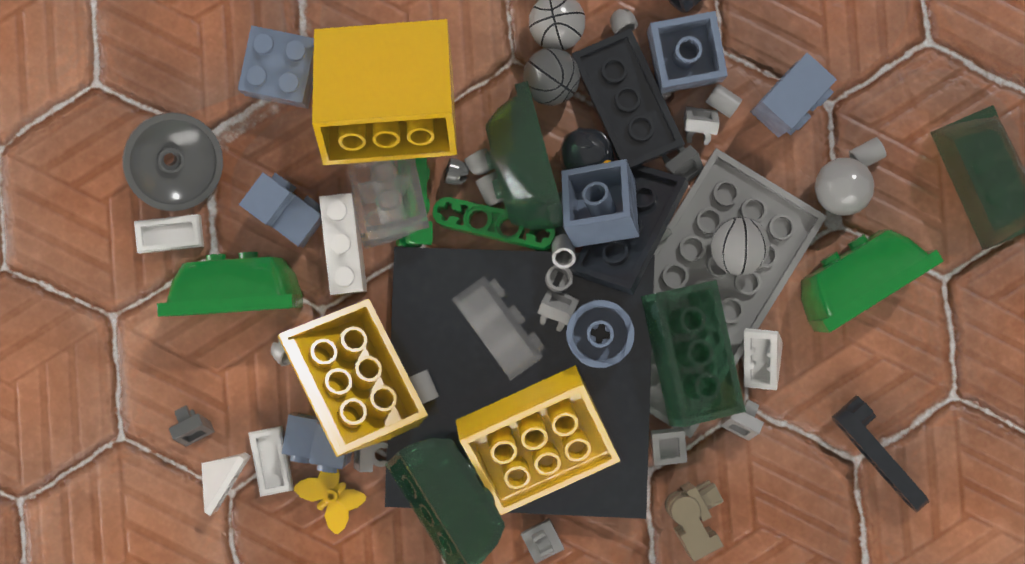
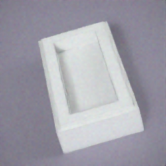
M199 214L134 221L137 253L139 254L204 247L202 219Z
M278 426L249 432L260 497L294 490L288 455L282 454L284 443L283 427Z

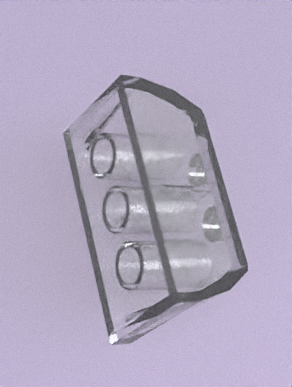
M415 159L347 164L364 249L384 245L413 234L417 230L429 228Z

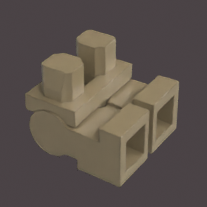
M706 480L697 486L687 482L680 486L682 491L672 492L665 501L666 512L678 523V526L673 529L685 552L694 562L724 546L718 534L709 526L704 528L701 520L704 522L712 517L709 509L724 502L716 485L711 483L710 480Z

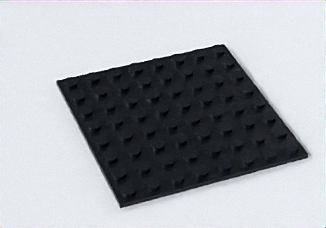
M394 247L391 343L408 377L428 370L439 397L423 403L428 416L418 427L387 440L385 507L498 512L459 441L456 420L576 365L619 456L620 462L508 513L646 519L655 255H653L634 295L574 276L572 272V283L562 293L579 299L576 310L591 301H610L619 305L627 312L634 327V342L627 356L613 366L595 368L582 363L570 350L566 337L567 325L559 332L556 330L558 321L547 318L544 325L540 324L541 314H538V310L548 290L545 282L546 273L554 266L552 252ZM575 253L576 259L580 253ZM557 273L553 282L554 286L558 287L563 273ZM599 324L597 329L591 330V335L596 337L595 342L602 343L604 338L610 337V332L605 331L606 325Z

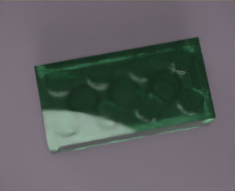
M717 280L641 296L669 426L687 427L746 412Z

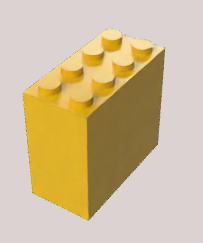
M447 19L314 29L312 125L323 165L457 155L453 65Z

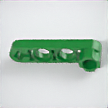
M451 197L439 199L433 207V217L443 228L532 248L535 251L548 252L552 249V242L557 236L553 224L539 217ZM451 206L454 212L464 215V225H460L462 220L455 216H449L448 220L445 221V217L440 214L441 211L447 210ZM477 212H484L488 217L486 225L480 229L472 227L470 223L472 215ZM508 219L517 220L519 223L517 233L512 236L504 235L501 231L503 222ZM529 222L528 228L530 231L526 233V240H523L526 228L525 223ZM546 230L550 234L549 238H543L542 242H538L536 234L539 231Z

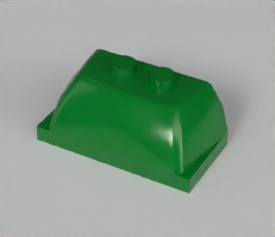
M889 229L879 230L868 238L865 234L860 235L847 244L850 248L841 255L836 251L820 261L822 264L820 268L801 280V302L807 320L814 332L830 333L944 262L938 250L925 251L910 238Z
M258 252L238 253V259H226V254L206 255V261L182 264L172 280L166 303H157L158 317L303 308V295L295 272L283 258L258 257Z

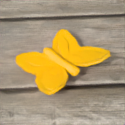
M338 469L337 473L320 471L318 478L309 477L301 480L294 486V491L300 498L311 502L321 500L317 504L319 510H323L327 506L324 516L327 526L334 534H339L346 527L349 520V511L358 508L366 501L364 493L355 489H345L346 483H339L340 474Z

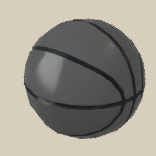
M557 48L542 49L534 53L524 67L523 82L525 90L538 103L548 106L560 105L568 101L576 93L579 86L580 72L578 64L564 50Z

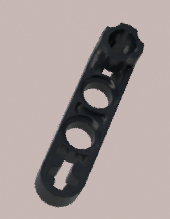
M854 396L832 416L833 421L903 501L915 512L920 511L930 502L929 499L866 428L876 418V415L866 402L859 396Z

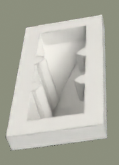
M745 328L744 387L777 390L783 346L778 331Z
M245 452L201 463L204 513L211 516L219 510L251 455Z

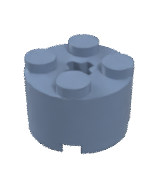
M595 300L582 305L573 313L567 325L566 337L570 350L578 360L590 367L607 368L619 363L630 352L634 342V327L627 312L619 305L606 300ZM599 324L606 325L605 331L610 332V337L604 338L602 343L595 342L596 337L591 335V330L597 329Z

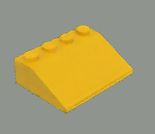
M370 299L278 335L336 457L394 438L418 427L428 416Z
M576 365L456 420L459 441L500 515L620 462L619 456Z

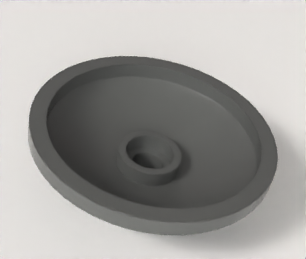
M162 113L146 119L130 134L123 150L122 168L129 187L143 202L160 210L181 211L200 204L214 191L223 170V154L218 139L203 122L182 113ZM172 153L174 155L173 162L165 164L164 156Z

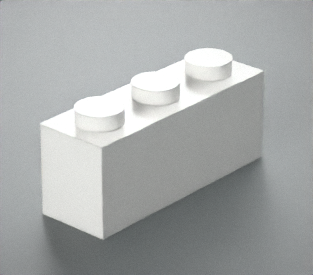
M353 193L319 196L330 295L367 292L357 196Z

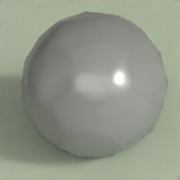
M837 158L828 162L820 169L816 177L814 189L817 199L824 209L829 213L845 216L858 213L869 204L873 197L875 184L871 172L862 162L853 158Z

